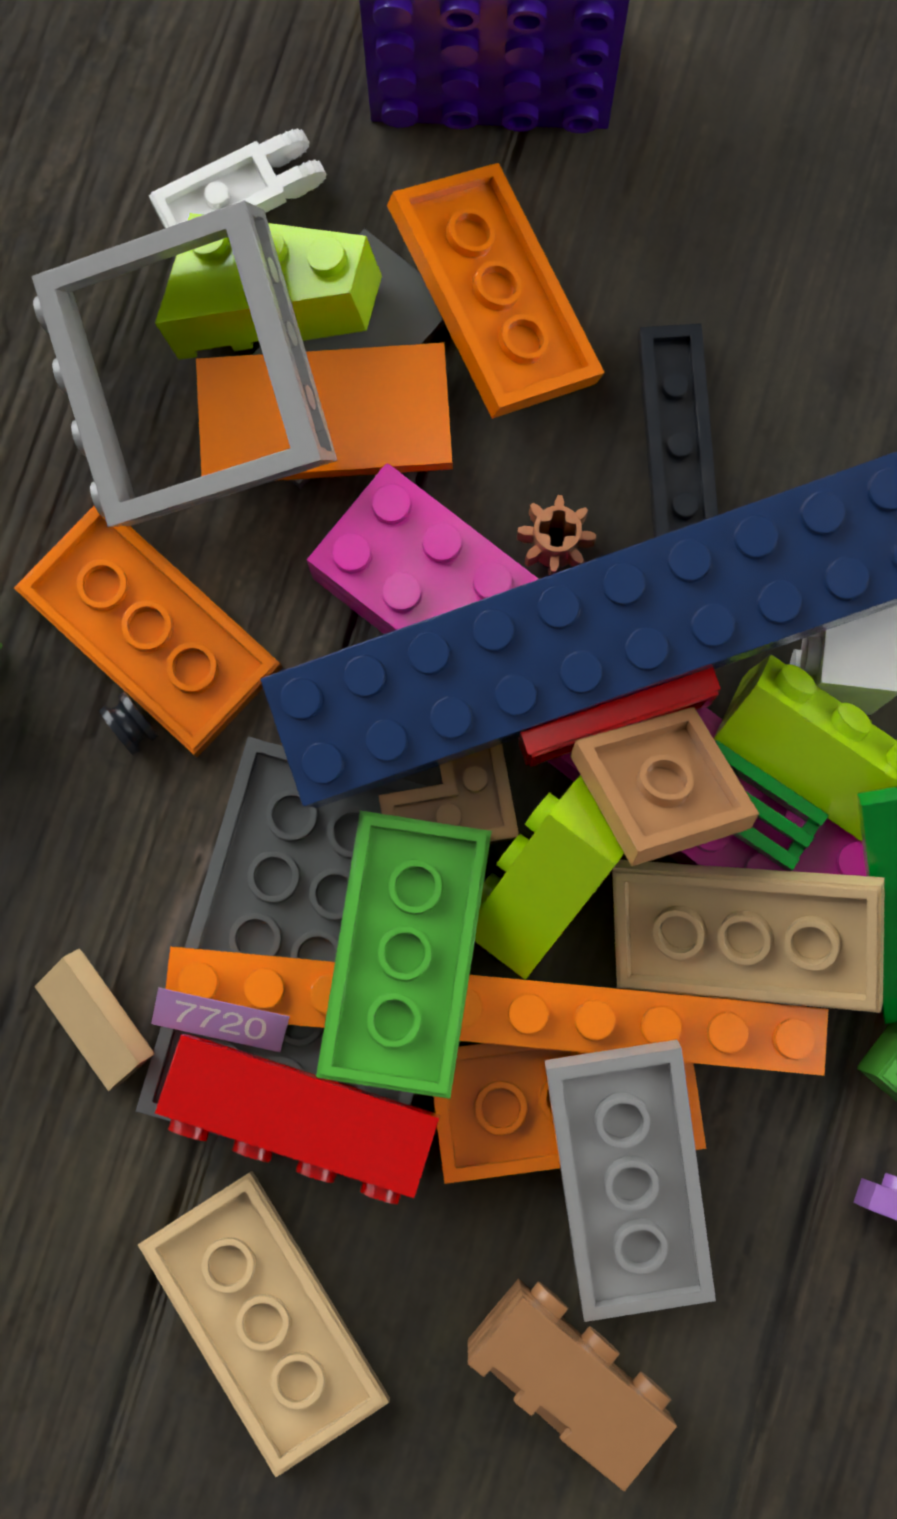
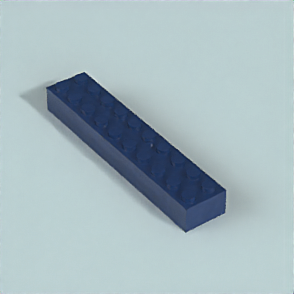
M897 451L261 678L303 807L319 808L514 740L520 737V732L712 667L717 669L897 606Z

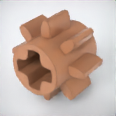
M562 495L557 496L554 506L544 510L539 505L532 503L529 508V516L534 523V527H518L517 533L518 541L532 543V548L525 557V565L528 567L539 561L541 564L549 567L548 573L552 575L558 573L559 567L565 566L568 563L572 567L583 564L584 559L577 550L578 547H593L596 540L595 533L582 531V525L586 520L588 509L584 507L574 512L564 506ZM550 528L562 529L564 541L561 547L550 545Z

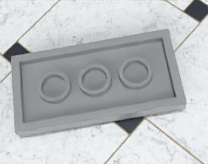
M678 1040L544 1060L584 1322L716 1301L683 1054Z

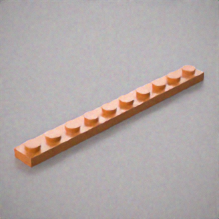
M170 946L165 989L290 1016L288 1025L324 1028L335 962ZM469 975L459 1041L594 1053L678 1040L682 1048L683 1062L824 1076L829 1009Z

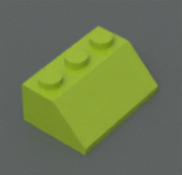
M769 655L751 668L742 678L713 738L829 814L828 819L860 841H862L857 793L897 787V740L873 725L869 717L860 708L850 703H841L819 688L806 671L795 665H786L773 655Z

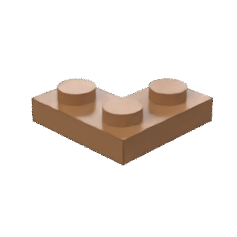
M502 744L439 765L442 784L378 795L382 814L492 831L490 844L515 840L519 835Z

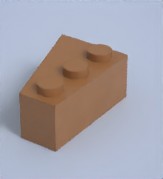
M518 1278L467 1339L468 1365L483 1377L491 1371L516 1394L513 1400L518 1406L531 1416L535 1412L538 1413L561 1434L560 1438L566 1445L625 1491L677 1427L670 1412L665 1408L671 1401V1398L643 1372L640 1371L633 1380L614 1363L620 1353L592 1327L589 1326L581 1334L562 1316L569 1308L544 1284L538 1281L530 1289Z

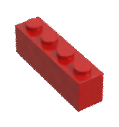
M181 1034L155 1110V1114L171 1119L168 1130L176 1134L199 1141H207L209 1132H213L234 1139L232 1151L240 1155L263 1162H270L274 1152L298 1160L296 1172L319 1181L334 1183L338 1173L362 1181L360 1193L391 1204H398L401 1194L415 1198L440 1118L439 1114L334 1080L317 1078L316 1074L193 1034Z

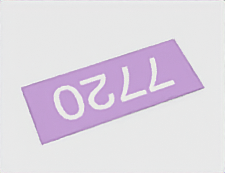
M158 987L151 1024L280 1052L290 1016Z

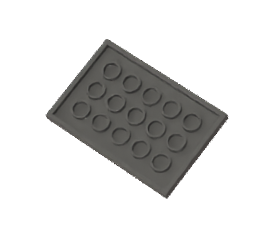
M248 736L185 948L335 962L360 811L382 814L378 795L428 786L399 779L319 808L303 807L283 746ZM287 1025L281 1051L276 1052L161 1026L136 1112L171 1122L170 1118L155 1114V1110L181 1034H193L317 1074L324 1028ZM337 1081L411 1105L414 1095L411 1092Z

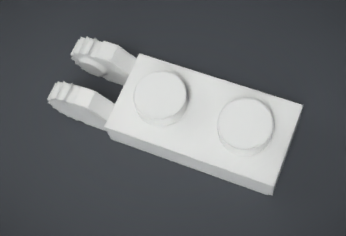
M297 128L285 131L284 134H279L261 144L255 141L151 192L149 197L164 228H168L187 221L190 213L207 214L243 200L263 209L266 213L286 203V198L297 199L307 194L308 191H313L314 188L319 187L323 183L327 174L320 161L309 160L306 163L303 162L300 166H295L277 176L275 175L272 167L280 168L290 163L291 160H296L297 157L302 156L306 149L309 148L308 144L310 142L302 129L299 130Z

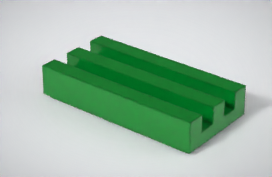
M716 740V744L735 775L805 821L800 828L746 791L759 813L757 818L789 838L792 842L786 850L753 827L732 834L784 870L792 871L800 860L799 857L808 848L814 839V834L823 825L829 814Z

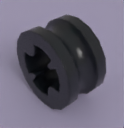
M124 691L118 695L119 703L116 707L108 708L104 706L99 712L123 745L134 755L140 751L139 743L143 739L148 738L153 741L159 735Z

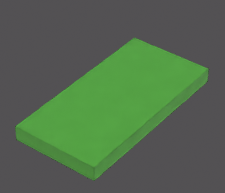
M360 811L316 1074L317 1078L451 1098L492 831Z

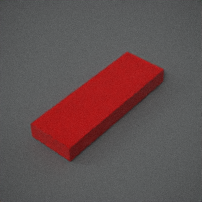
M712 667L520 732L518 744L525 764H530L531 767L572 753L576 740L691 707L699 710L711 706L718 696L721 687Z

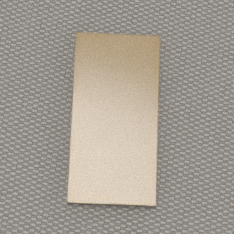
M619 860L612 869L618 989L881 1012L883 1005L884 877L645 862L631 866L628 860Z
M253 1171L247 1173L138 1244V1247L275 1477L284 1473L389 1403V1395Z

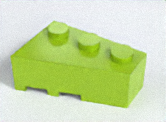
M190 213L188 220L204 214ZM268 223L302 341L367 331L382 279L367 236ZM228 237L176 255L155 324L178 360L197 357L198 350L230 345L234 351L253 349V342L259 341Z
M581 775L560 800L550 792L545 796L525 823L529 829L535 832L529 840L520 833L496 864L506 872L501 879L492 872L483 884L475 942L524 980L530 975L624 854Z

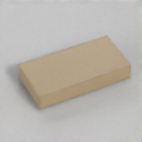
M80 948L62 957L35 986L108 1091L124 1082L154 1055L149 1044Z

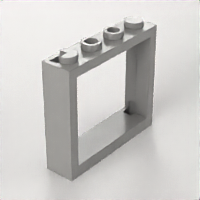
M243 200L31 276L37 293L33 300L35 314L41 327L45 332L49 333L56 355L52 363L53 373L59 388L64 394L68 395L75 417L71 425L73 439L81 454L87 457L94 479L90 486L92 501L98 513L106 519L108 527L133 526L338 461L263 209ZM228 237L290 449L135 498L73 292Z

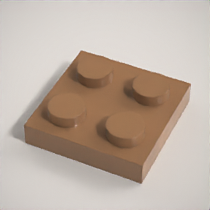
M694 707L576 740L570 757L631 866L751 829L759 815Z

